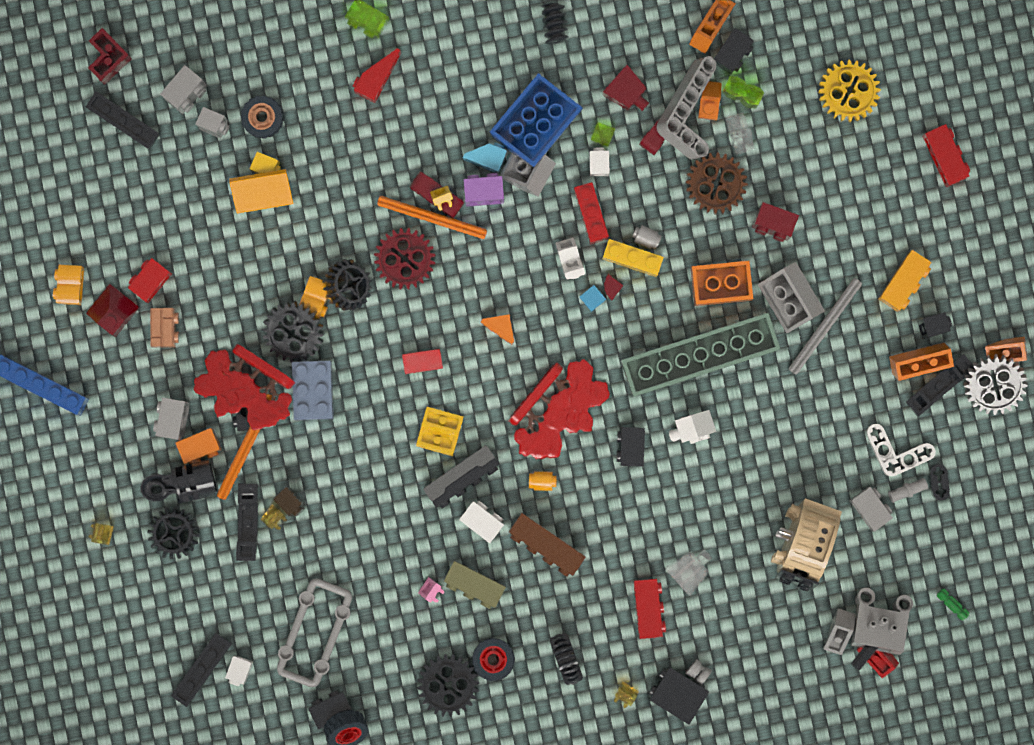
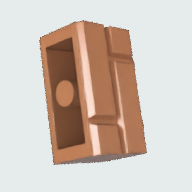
M150 308L152 348H175L176 343H179V332H176V324H179V313L176 312V309Z

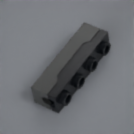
M485 445L423 490L436 508L440 506L443 509L451 503L450 498L455 495L457 498L467 492L466 487L471 484L474 487L483 481L481 478L487 473L490 476L496 472L499 462L495 459L487 445Z

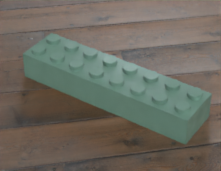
M769 313L623 359L621 364L632 398L779 351L780 346Z

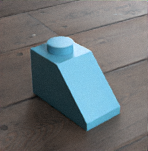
M489 143L465 153L463 160L499 174L507 155V150L501 144L494 143L492 145Z

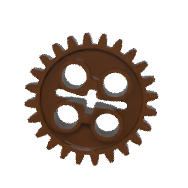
M717 152L713 158L712 154L709 153L708 159L701 157L702 162L695 161L697 167H690L693 173H687L686 175L691 178V180L685 182V184L690 185L686 192H692L689 199L695 198L693 205L699 203V210L705 207L707 214L711 209L714 215H716L718 210L724 214L725 208L731 212V205L738 207L736 200H743L740 194H746L742 187L748 186L747 183L743 182L747 176L741 175L745 169L737 168L740 162L732 163L734 157L727 160V154H724L723 158H720V154ZM712 167L715 170V175L708 176L705 173V169ZM719 168H723L719 179L721 186L717 187L714 199L711 200L710 196L714 188V184L711 182L716 180ZM725 173L732 174L733 181H725L723 175ZM700 186H708L710 192L706 195L702 194L699 190ZM725 191L728 198L726 200L719 199L718 192Z

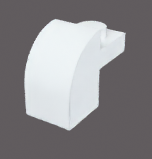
M574 238L556 242L557 252L566 279H576L584 275V267Z

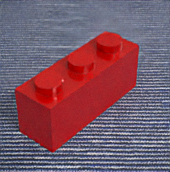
M945 124L922 136L946 188L970 177V168L961 158V148L959 145H955L953 140L954 133L950 127L948 128Z
M593 182L574 187V194L590 245L608 240L609 235Z
M657 578L633 580L639 639L663 637V632H666L665 621H661V613H664L663 601L659 602V594H662L661 582H657Z

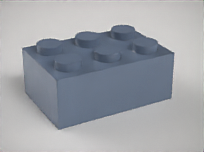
M292 362V380L295 382L293 385L294 420L334 419L332 362Z

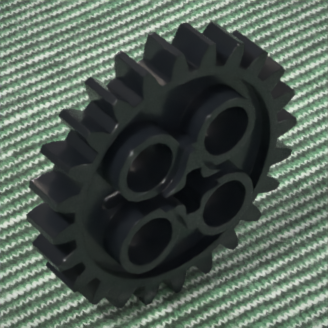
M296 300L292 305H290L289 301H286L284 306L282 303H279L277 305L278 309L273 307L271 309L272 313L266 315L268 319L263 321L267 325L262 328V331L267 332L263 339L269 340L265 345L272 346L270 352L277 351L276 357L280 356V354L283 355V361L287 357H289L290 363L295 358L298 362H301L302 357L308 360L309 355L314 356V350L318 351L320 349L318 344H322L324 341L319 338L325 334L320 331L324 325L318 324L322 318H315L317 311L311 313V306L305 309L304 302L297 306ZM287 315H291L294 318V322H289ZM302 326H307L310 329V333L304 332ZM277 330L282 331L284 333V337H279L277 335ZM292 341H297L300 344V348L294 347Z
M445 654L442 660L438 655L437 662L430 659L431 666L424 665L427 671H420V674L424 677L417 679L418 682L422 683L417 689L423 690L419 697H425L422 704L429 703L428 710L434 707V714H437L439 710L442 711V717H444L446 712L452 717L453 711L460 715L461 708L466 712L467 708L465 705H473L470 699H477L473 692H479V689L474 687V685L480 683L474 680L478 674L471 673L474 666L468 668L469 661L462 663V656L455 660V654L452 655L451 659H448L447 654ZM445 666L451 667L453 671L449 677H445L442 674V668ZM435 674L440 675L446 682L452 681L451 686L459 691L462 696L459 697L450 688L444 689L445 684L437 679ZM459 679L467 681L465 689L457 687L456 682ZM433 681L440 684V689L436 692L431 691L429 684ZM452 694L455 697L454 703L447 704L444 701V696Z

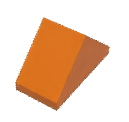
M509 314L481 320L482 325L513 345L514 338Z

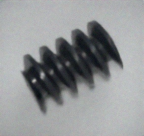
M559 3L541 5L542 8H545L542 11V15L547 16L542 19L543 23L547 24L543 29L549 31L544 34V37L549 39L545 44L563 43L565 39L569 38L568 35L563 34L568 28L562 27L563 24L567 23V20L561 19L566 13L560 12L561 9L565 8V5Z

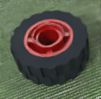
M491 638L478 644L472 656V663L480 677L489 681H498L511 673L515 657L509 644L501 639ZM491 654L498 655V664H489L488 657Z
M354 710L344 711L332 716L326 721L323 729L329 745H357L369 733L364 715Z

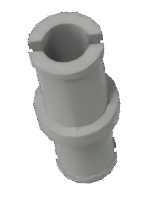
M924 478L889 491L888 496L892 503L906 497L911 498L913 494L927 490L928 484Z

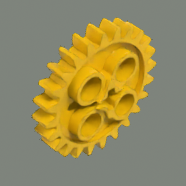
M848 60L846 65L843 61H840L839 67L833 64V71L829 68L826 70L829 76L823 75L821 77L825 82L819 83V86L823 87V89L818 91V93L823 94L819 101L826 102L822 108L829 107L830 109L827 114L834 112L833 118L835 119L839 115L841 116V121L845 117H847L848 122L852 121V117L859 121V115L866 118L865 111L871 114L873 110L870 106L876 107L877 103L874 100L880 99L876 95V93L881 91V89L876 88L880 81L873 80L877 75H870L869 73L872 68L865 70V63L860 67L858 66V61L854 65L851 64V60ZM841 75H849L850 82H843ZM858 76V80L851 91L852 93L848 96L845 104L841 106L840 103L846 95L847 89L851 86L854 78ZM864 83L867 86V91H860L858 84ZM832 91H839L841 98L835 99L832 96ZM849 100L857 101L858 107L851 108L848 103Z

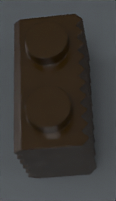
M285 487L273 499L288 516H298L305 510L303 507L305 502H302L300 496H297V493H294L292 488Z

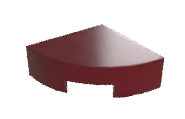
M608 274L605 279L604 289L607 297L612 301L623 285Z

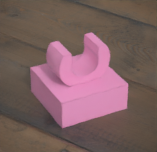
M428 577L418 594L431 603L432 601L438 602L439 600L435 598L438 592L444 594V591L438 583Z

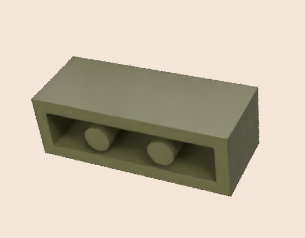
M457 561L453 562L444 580L447 583V588L455 592L457 589L463 591V596L468 599L474 600V598L481 600L480 604L488 609H491V607L496 608L506 586Z

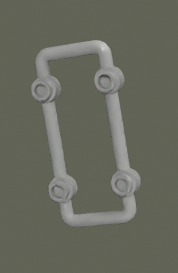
M318 578L309 582L306 591L302 592L299 596L301 605L286 644L278 650L280 659L277 664V672L279 675L308 687L319 685L322 676L330 669L328 661L342 624L351 614L349 606L352 601V594L349 590ZM318 586L345 598L342 605L338 606L335 610L336 621L321 659L314 664L316 673L312 680L284 668L286 662L294 656L293 644L308 606H311L315 601L313 593L315 587Z

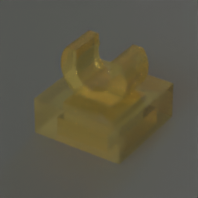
M273 504L261 518L269 528L273 529L275 527L277 530L281 529L277 525L280 519L285 522L287 521L283 516L284 514Z
M100 523L92 524L91 527L94 528L93 535L88 536L91 542L109 545L114 526Z
M622 682L615 694L614 702L617 703L620 699L625 702L623 708H626L628 705L632 706L639 691Z

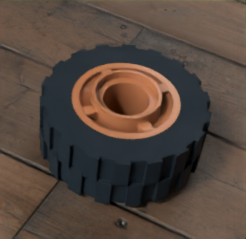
M263 95L255 96V98L249 99L241 110L242 125L249 134L256 138L266 139L267 137H273L283 126L284 112L281 109L282 107L273 98ZM261 112L267 114V119L264 122L258 121V115Z

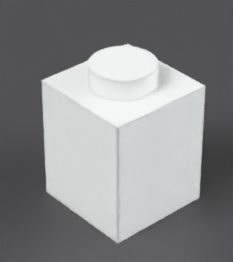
M593 148V151L589 152L590 176H609V151H605V148Z
M234 655L225 678L229 679L230 684L236 686L244 685L253 661Z

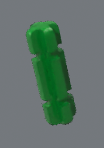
M941 589L936 596L941 601L943 600L944 604L954 614L957 613V617L960 620H965L970 615L969 611L966 608L963 609L962 605L952 595L949 596V592L946 589Z

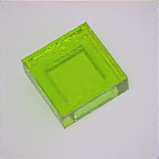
M597 122L591 141L608 147L615 128Z

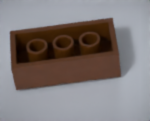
M521 513L509 531L512 534L510 536L512 540L518 544L521 541L527 544L526 549L534 555L537 552L543 555L542 560L550 566L553 563L559 566L558 571L566 577L569 574L573 576L586 558L583 554L523 513Z

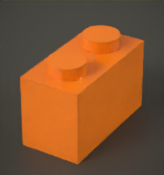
M213 428L176 442L183 463L186 465L200 462V459L206 456L208 459L219 455L218 451L222 450Z

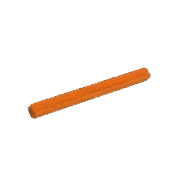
M380 196L377 202L378 206L474 237L485 239L487 230L384 196Z
M266 394V399L270 401L272 395ZM251 426L249 427L217 493L218 498L227 499L260 429L252 430Z

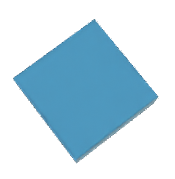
M595 285L579 297L591 312L606 300Z

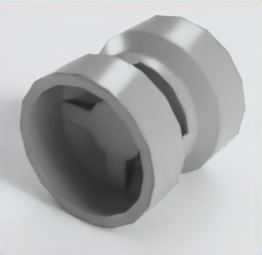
M695 659L685 674L693 677L696 683L701 686L712 670L702 666V663Z

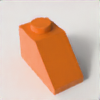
M1025 337L1004 339L985 346L986 356L989 355L991 359H994L995 354H997L998 359L1005 355L1006 361L1011 357L1013 362L1027 361Z

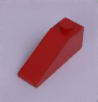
M395 49L363 72L361 77H357L353 84L355 94L376 103L401 55V50Z

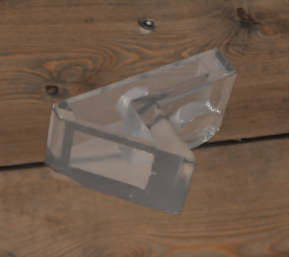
M744 112L726 117L725 120L735 154L754 150L751 128H748Z

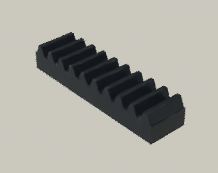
M97 91L85 106L88 110L148 150L151 149L160 136L157 131Z
M216 632L171 697L185 707H188L232 643Z

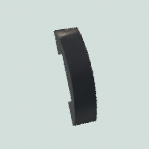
M965 354L953 362L954 367L942 370L906 401L917 417L962 381L965 375H969L968 368L975 369Z
M238 484L239 506L236 561H256L258 484Z

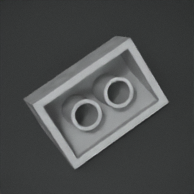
M796 262L758 284L786 334L825 312Z

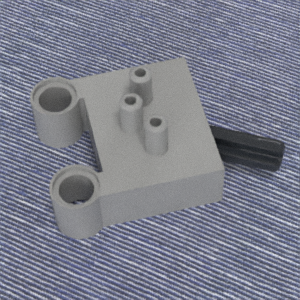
M863 588L855 596V603L857 605L856 620L851 646L863 649L851 662L855 669L861 670L875 651L901 655L904 652L909 611L913 607L912 598L907 595L899 596L893 603L894 611L870 607L875 600V593L870 588ZM861 594H866L869 597V602L862 601ZM899 601L905 602L907 609H901Z

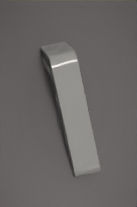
M711 56L694 60L657 123L658 133L689 159L704 157L709 152L708 144L684 123L716 69V61Z

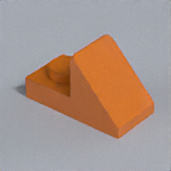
M712 81L707 83L701 94L698 119L717 121L722 83Z

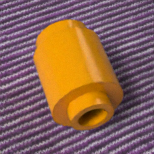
M534 471V473L529 474V488L534 489V491H552L553 487L557 486V476H553V472Z

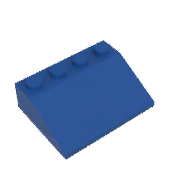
M538 73L492 128L490 134L509 151L532 167H535L583 108Z

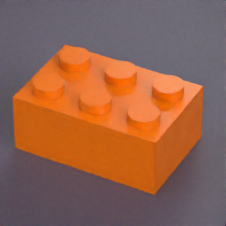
M750 261L700 265L690 268L694 306L753 300Z

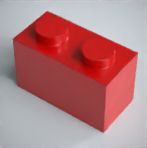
M153 258L150 261L147 259L142 264L141 272L138 275L135 274L130 279L128 289L148 304L172 275L171 272Z

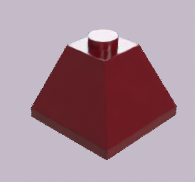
M109 284L86 314L109 334L117 337L140 307Z

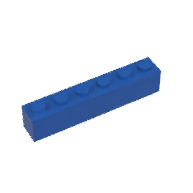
M0 354L1 377L76 415H82L89 398Z

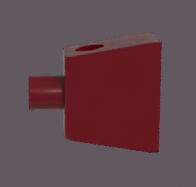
M628 65L621 70L602 93L604 97L627 111L633 105L641 111L649 105V102L642 96L647 88Z

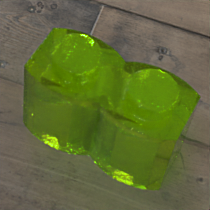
M354 0L345 15L346 24L354 29H357V27L363 29V34L371 39L373 37L379 38L390 20L389 16L362 0Z
M736 76L729 77L722 91L729 99L739 100L744 106L751 109H757L764 95L761 88L751 84L747 85L744 80Z

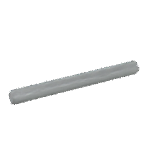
M854 278L790 365L789 370L793 374H798L859 290L862 285L861 281Z

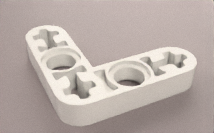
M873 424L866 430L867 438L881 469L887 476H896L931 460L935 456V448L928 443L921 444L896 456L881 425ZM873 427L876 430H880L878 437L879 439L884 438L885 441L874 444V441L878 440L876 436H871L870 434L873 432ZM880 445L888 447L887 455L882 456L878 453ZM923 447L930 449L929 457L926 455L920 456L921 461L918 462V457L914 451L917 450V454L924 451ZM910 454L913 456L914 462L912 465L904 463L905 455ZM899 458L900 464L904 469L901 470V467L898 466L894 468V473L887 471L888 463L890 462L892 465L899 463L896 460Z

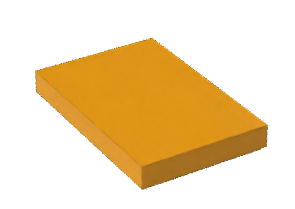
M286 169L229 178L237 214L293 204Z

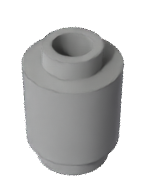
M641 225L640 228L636 227L632 237L635 238V243L650 250L651 248L656 250L662 236L657 231Z

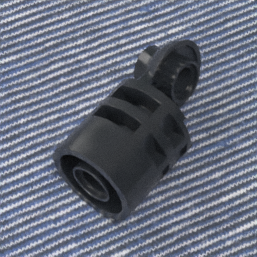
M209 459L171 468V473L163 475L153 473L147 476L140 486L143 497L150 501H161L169 495L177 493L178 502L181 504L217 495L216 482Z

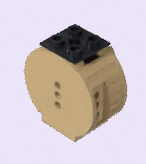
M804 499L798 506L792 504L788 508L785 517H789L792 523L789 530L781 527L780 530L782 531L776 532V537L785 540L782 551L777 550L771 558V563L778 564V574L775 578H778L779 582L790 585V583L798 585V589L807 592L819 585L818 582L823 575L835 543L842 511L808 499Z

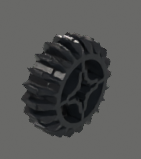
M342 259L334 262L333 266H329V272L324 274L327 279L322 281L326 284V287L322 290L328 292L325 297L331 298L329 303L335 304V308H341L343 311L361 308L362 304L367 302L366 298L371 296L368 291L373 289L369 286V283L373 280L367 277L370 273L364 272L366 267L360 266V262H354L352 259Z
M174 507L173 513H171L170 508H166V515L163 511H159L161 518L153 517L156 524L153 522L149 523L151 527H154V530L147 531L149 534L153 533V537H149L148 541H155L151 548L158 546L157 554L162 550L164 551L162 554L163 558H166L168 553H170L169 558L174 559L176 553L177 558L180 559L182 558L181 552L185 556L189 555L187 548L191 551L194 550L191 543L198 544V541L193 538L200 537L199 533H194V530L199 529V526L193 527L192 525L197 520H189L192 515L191 513L184 516L185 509H181L178 514L177 507ZM177 517L185 523L176 527L168 518ZM164 522L166 533L159 538V529ZM171 528L173 530L180 529L178 531V534H176L178 535L176 538L168 537L170 536L169 533H171ZM188 528V540L183 544L181 535ZM172 540L178 545L179 549H169L163 543Z
M557 634L550 638L564 683L566 685H573L581 681L583 675L568 634Z

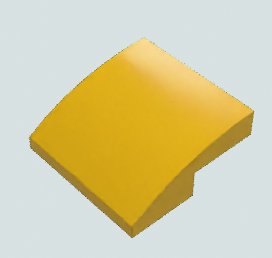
M426 407L416 446L453 456L464 417Z

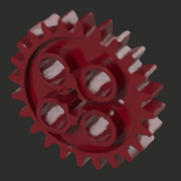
M400 228L399 234L392 230L393 236L385 234L387 240L380 239V242L383 244L382 247L376 246L380 253H374V256L379 258V260L374 261V264L380 265L376 271L383 272L379 276L380 278L387 277L386 284L392 281V288L399 284L400 290H402L403 285H406L407 289L410 290L411 284L417 288L418 281L424 284L423 277L430 278L427 272H434L430 265L436 264V262L431 260V258L436 257V254L430 253L434 247L427 246L430 243L429 239L423 241L424 234L419 237L417 236L418 230H415L413 234H411L410 228L407 229L406 233ZM401 241H406L409 244L408 248L404 251L398 248V244ZM391 249H396L403 256L409 255V261L419 267V269L415 270L407 262L401 263L402 259L393 253ZM419 252L424 255L421 262L413 260L415 253ZM395 256L397 258L396 264L388 265L386 263L387 258ZM410 268L412 274L409 277H403L401 275L402 269Z

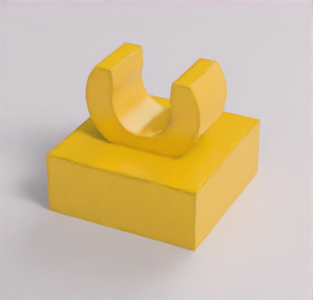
M448 185L430 192L434 205H437L440 211L442 210L441 204L444 202H448L449 207H452L451 200L453 198Z

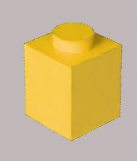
M256 152L250 170L259 174L280 170L281 166H279L280 162L278 160Z

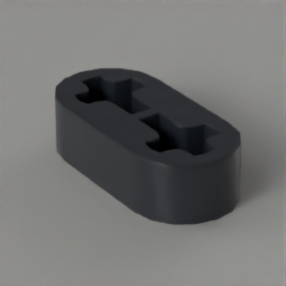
M941 464L933 465L929 469L932 497L936 500H945L950 494L947 469ZM936 467L943 471V474L940 475V481H938L937 475L933 474V471H936ZM938 483L941 484V489L945 490L942 497L935 493L936 490H939Z

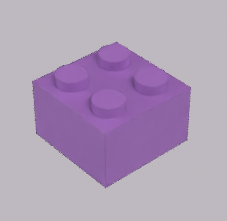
M498 173L487 174V177L479 178V175L467 176L468 179H464L466 207L504 204L502 176H498Z

